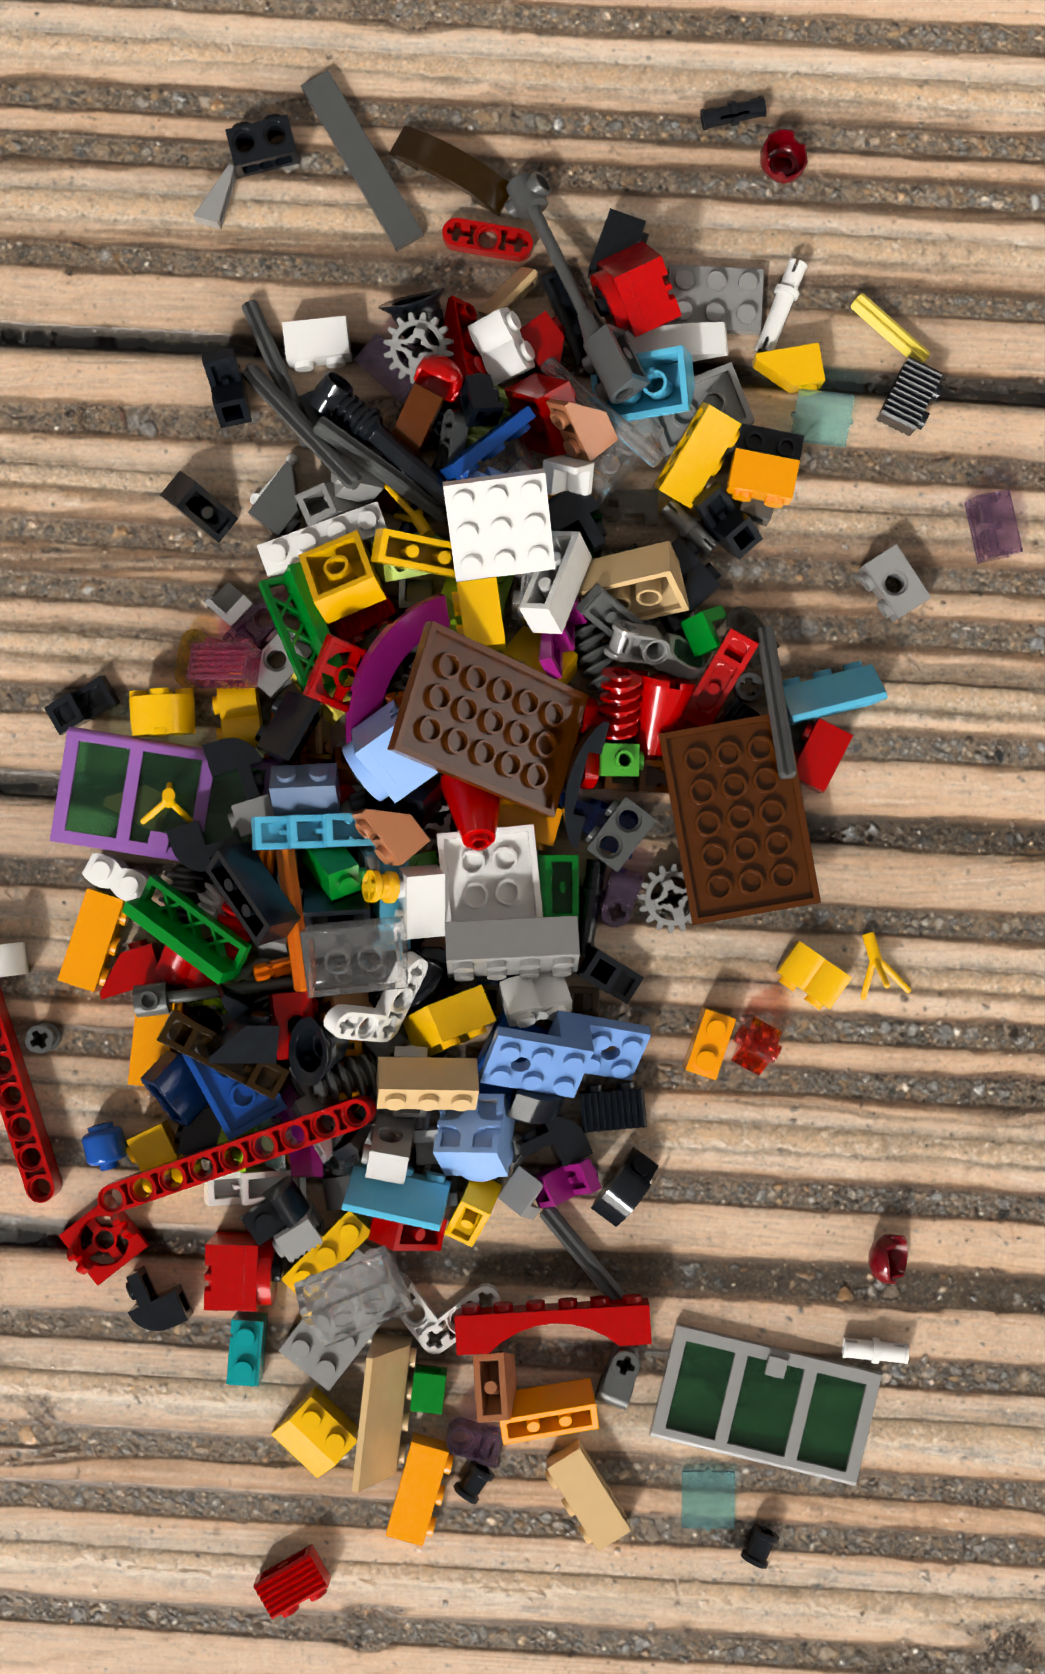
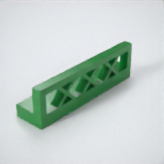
M298 562L288 565L284 575L261 580L258 586L301 690L304 692L308 682L307 672L309 669H313L315 664L313 660L314 658L315 660L317 659L325 637L330 632L325 620L314 604L302 565ZM284 585L289 596L286 603L274 598L270 588ZM285 612L298 618L301 624L298 631L285 626L282 619ZM297 640L310 646L312 655L309 660L296 653L294 646ZM339 653L327 662L335 667L343 664ZM345 668L341 670L338 677L342 686L348 678ZM322 673L325 682L323 687L327 693L335 691L337 686L334 683L333 677Z
M156 874L149 876L141 897L126 901L122 913L218 985L238 977L252 947L251 944ZM156 888L163 893L165 906H160L151 899ZM176 906H181L187 911L190 923L184 924L179 920ZM200 924H206L210 927L214 941L208 942L203 938ZM225 942H230L239 949L234 961L226 954Z

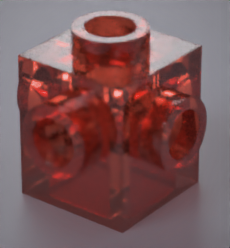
M754 1016L747 1027L741 1025L733 1039L737 1046L731 1061L759 1076L770 1062L774 1063L779 1056L782 1046L778 1043L782 1031Z

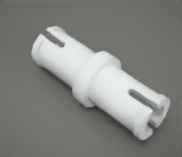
M843 1337L842 1358L871 1360L873 1364H878L879 1361L908 1364L909 1344L880 1341L878 1337H872L871 1340Z

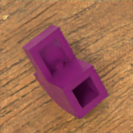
M582 1158L565 1167L557 1163L533 1175L544 1184V1187L535 1199L539 1208L556 1207L575 1195L592 1194L602 1188L598 1180L597 1169L591 1163L590 1158Z

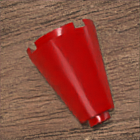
M634 670L642 676V684L639 686L641 696L638 699L640 701V708L637 711L639 713V721L636 723L638 725V733L633 736V744H640L639 751H643L644 759L657 760V756H662L658 734L676 731L694 692L696 683H690V680L663 673L652 674L649 677L647 676L648 671Z
M441 773V790L463 844L473 850L486 849L493 844L496 838L502 798Z

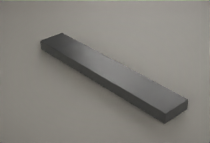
M329 70L302 84L303 93L395 251L397 252L423 237L421 228Z

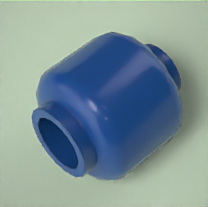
M113 1121L88 1127V1133L82 1138L87 1163L90 1166H100L101 1171L119 1167V1160L127 1156V1145L123 1129L120 1126H114Z

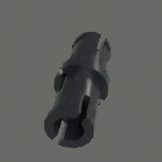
M763 96L736 102L735 99L728 100L726 105L700 109V120L703 130L730 124L731 127L738 126L740 121L766 117V104Z

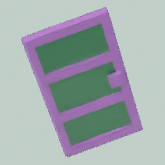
M68 727L50 841L178 861L172 851L166 830L187 824V822L174 809L166 807L146 824H141L140 822L149 811L162 801V792L166 789V784L171 782L175 792V802L188 813L193 821L200 820L207 844L239 835L241 843L249 842L252 845V834L241 837L239 831L233 833L227 815L233 812L231 805L247 801L238 771L216 778L212 777L203 748ZM262 757L264 763L251 766L253 771L259 770L265 787L259 790L261 796L270 794L271 766H281V763L274 759Z

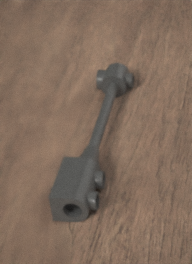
M538 171L519 174L511 179L506 186L510 199L505 202V208L514 218L520 217L524 220H532L578 313L577 317L584 341L583 348L587 354L581 362L589 374L594 375L596 373L600 380L594 387L596 394L604 402L608 400L612 404L625 402L650 384V381L624 329L603 324L595 312L589 308L542 213L548 205L546 196L552 191L548 180Z
M395 952L329 960L326 964L311 968L314 986L312 990H362L385 987L396 966ZM292 975L270 978L260 982L251 980L222 984L242 995L294 988ZM167 981L134 985L132 992L134 1011L137 1018L170 1014L173 1003L220 998L217 991L219 985L172 991Z

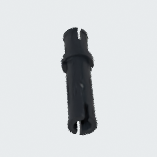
M587 859L583 887H580L579 892L582 893L578 920L580 955L584 956L594 946L601 897L605 895L603 881L606 864L600 860Z

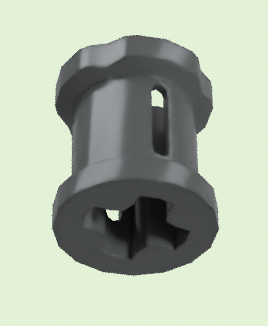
M42 1023L33 1026L26 1033L25 1044L31 1052L39 1054L53 1050L60 1044V1029L52 1023ZM46 1032L48 1038L45 1040V1043L41 1044L38 1039L42 1036V1033Z

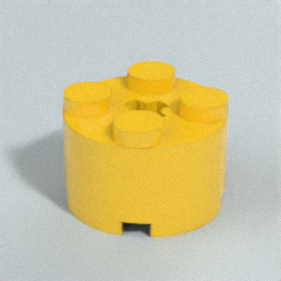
M150 688L149 695L148 690L129 691L130 724L133 737L196 734L194 688L175 689V694L173 691H169V688Z

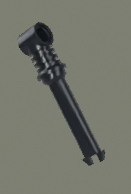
M327 371L308 398L311 405L325 416L335 417V420L341 423L344 428H347L351 436L361 443L369 442L445 509L442 514L447 516L443 482L447 480L383 425V418L380 416L378 408L365 406L366 403L353 394V388L346 379L335 372Z

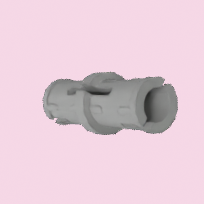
M672 499L669 505H666L660 512L680 531L679 536L682 539L685 537L689 539L704 557L719 544V541L715 540L699 524L701 520L697 517L693 518L675 499Z

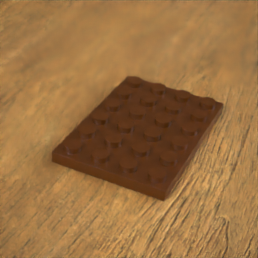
M428 621L424 625L387 750L542 816L555 817L589 695L437 622Z
M769 714L658 734L692 925L821 903L798 771L794 778L781 779L779 777Z

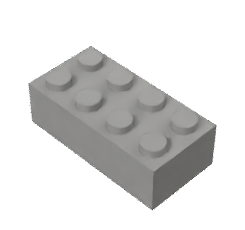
M577 916L445 922L448 978H454L455 981H472L477 976H487L489 980H502L507 977L506 975L520 974V978L531 979L538 977L539 973H552V976L566 977L578 970L580 947Z
M363 1242L348 1258L278 1351L330 1391L407 1292L412 1280Z

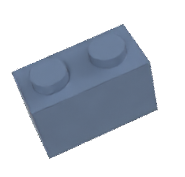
M337 763L271 766L269 792L274 816L340 813L341 788Z

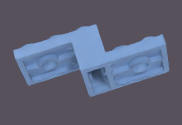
M557 1010L548 1035L497 1026L479 1073L480 1083L574 1098L584 1073L631 1081L651 1037L650 1026ZM609 1046L617 1047L612 1051H605ZM519 1057L528 1059L524 1062H514Z

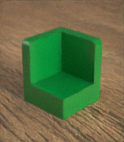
M722 605L701 611L680 622L695 658L711 653L720 646V641L712 624L727 617Z
M416 1364L410 1404L411 1411L442 1415L447 1367Z

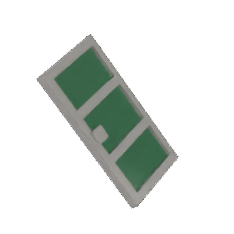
M676 1322L652 1424L649 1429V1436L855 1486L858 1480L882 1374L879 1371Z

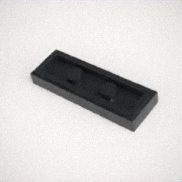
M555 270L541 276L540 281L555 316L565 329L563 335L577 366L582 365L581 360L587 354L583 348L584 341L577 317L578 313Z

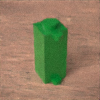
M345 847L299 849L300 860L331 901L362 890L361 882L367 870L364 867H359Z

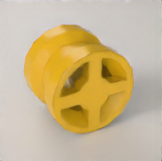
M377 870L366 871L362 880L364 900L368 903H375L378 900L388 904L396 902L400 893L398 874L395 871H385L383 874Z

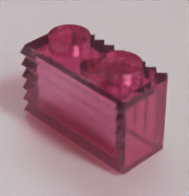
M207 637L204 639V642L191 643L192 649L190 650L191 655L189 656L190 661L188 662L189 667L187 668L188 673L186 677L198 688H257L262 651L253 644L252 640L236 637L233 639V642H223L218 638Z

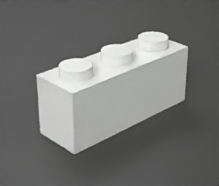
M551 531L556 569L533 572L519 606L533 633H563L592 559L580 532Z

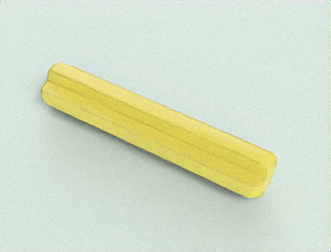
M861 293L852 302L851 309L907 358L912 357L922 363L928 359L930 351L865 294Z

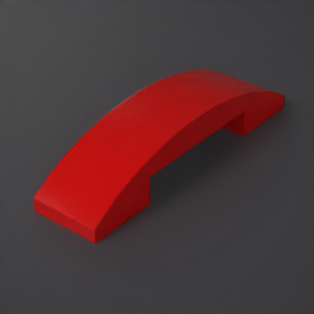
M730 628L696 686L676 731L711 725L735 683L759 645L757 641Z

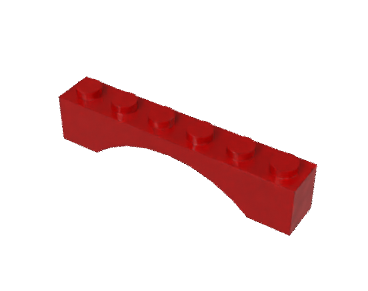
M625 1294L622 1296V1299L610 1300L609 1296L598 1295L590 1297V1301L577 1302V1298L565 1297L558 1299V1303L546 1304L543 1299L527 1300L526 1305H513L511 1301H499L493 1303L494 1307H481L479 1303H466L461 1305L460 1309H456L454 1315L457 1355L489 1354L500 1343L516 1333L535 1326L548 1324H571L588 1328L606 1336L618 1346L652 1344L650 1305L648 1298H642L641 1294Z

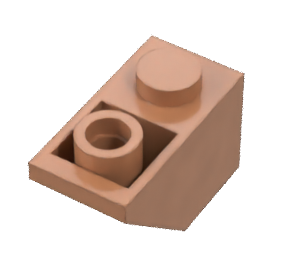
M552 398L546 401L551 412V421L559 429L564 440V449L571 457L591 462L619 440L607 412Z
M371 809L357 810L351 814L356 821L355 827L364 838H369L376 847L375 853L377 857L386 865H403L431 841L411 814Z

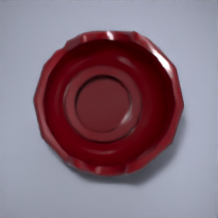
M777 129L769 134L760 151L761 168L776 183H792L802 176L808 163L806 145L799 143L795 138V132L790 129Z
M895 1234L881 1235L875 1239L869 1249L868 1264L872 1275L884 1284H897V1281L892 1279L904 1277L908 1258V1245L905 1236Z

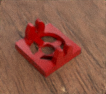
M327 633L302 695L345 713L349 711L350 701L343 702L346 692L351 690L352 684L346 687L342 686L338 678L339 673L344 668H350L356 675L360 658L363 659L367 650ZM338 653H350L346 664L335 667L327 663L330 658ZM322 673L330 675L334 679L337 687L333 697L329 696L323 687Z
M99 1205L59 1235L69 1249L66 1252L69 1262L75 1260L78 1264L76 1271L83 1275L88 1273L97 1286L150 1245L125 1211L109 1214L105 1213ZM96 1217H111V1223L114 1227L101 1226ZM87 1225L93 1232L92 1244L82 1250L81 1234L83 1228ZM106 1230L112 1233L114 1243L111 1247L103 1248L98 1244L97 1235L100 1231ZM119 1234L128 1240L127 1249L124 1254L117 1246ZM100 1251L103 1253L108 1252L115 1261L113 1263L100 1264L89 1258Z

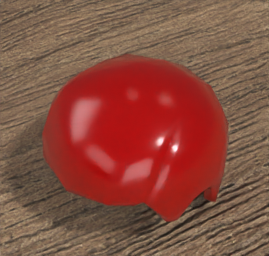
M433 354L424 357L416 368L414 380L417 384L445 398L446 401H455L463 386V374L453 360L447 356Z

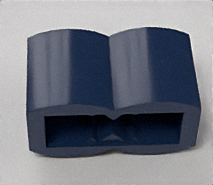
M166 1051L140 1078L147 1090L158 1100L162 1109L175 1123L188 1127L209 1104L180 1052Z

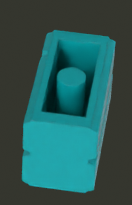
M236 1311L232 1317L230 1330L232 1335L229 1342L226 1384L259 1386L264 1373L268 1313Z

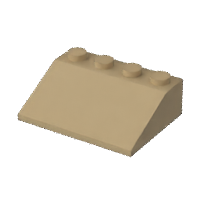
M374 1333L366 1357L352 1492H360L396 1475L398 1463L404 1464L406 1444L401 1443L402 1431L408 1432L410 1412L404 1411L405 1399L411 1400L413 1380L408 1379L409 1367L415 1368L417 1348L411 1347L412 1337Z

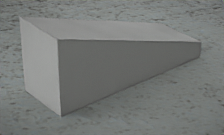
M233 165L227 166L194 213L193 217L196 223L217 229L222 228L237 177V172Z

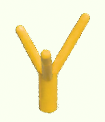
M384 483V488L408 513V515L395 513L393 518L413 523L421 536L432 538L434 531L424 518V511L420 508L414 511L395 490Z
M171 782L166 784V789L162 792V801L140 820L141 824H146L166 807L174 809L187 823L193 822L188 813L175 802V792Z
M871 932L862 935L869 964L860 996L861 1000L867 998L875 967L885 988L890 987L887 973L906 993L911 992V988L883 960L875 933Z

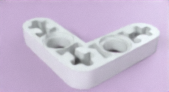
M413 951L405 953L398 960L375 1008L337 1004L326 1014L324 1027L340 1039L388 1042L397 1034L426 975L428 969L427 961ZM366 1019L365 1023L359 1028L361 1023Z
M411 1282L409 1289L404 1295L408 1297L412 1293L415 1297L408 1299L402 1307L397 1303L393 1309L424 1350L431 1354H439L456 1342V1336H450L449 1332L450 1330L455 1334V1324L452 1322L451 1317L455 1310L460 1309L461 1305L466 1304L469 1300L471 1303H478L481 1297L479 1293L481 1292L486 1295L490 1293L494 1295L491 1299V1306L484 1303L481 1307H494L493 1303L500 1301V1293L494 1285L482 1283L438 1316L413 1282ZM413 1304L421 1305L425 1310V1316L419 1321L411 1320L407 1315V1308ZM445 1320L449 1330L442 1335V1344L438 1345L436 1342L430 1344L428 1342L430 1338L429 1332L433 1331V1333L438 1334L444 1329L445 1325L441 1322Z

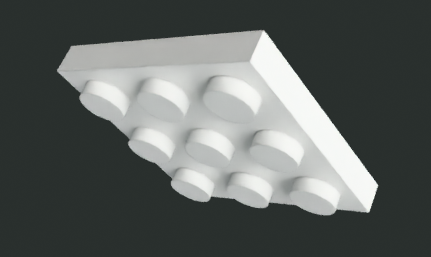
M544 468L443 482L456 582L556 569Z
M534 824L497 828L495 841L483 850H473L465 846L459 832L436 834L440 869L445 873V922L543 917Z

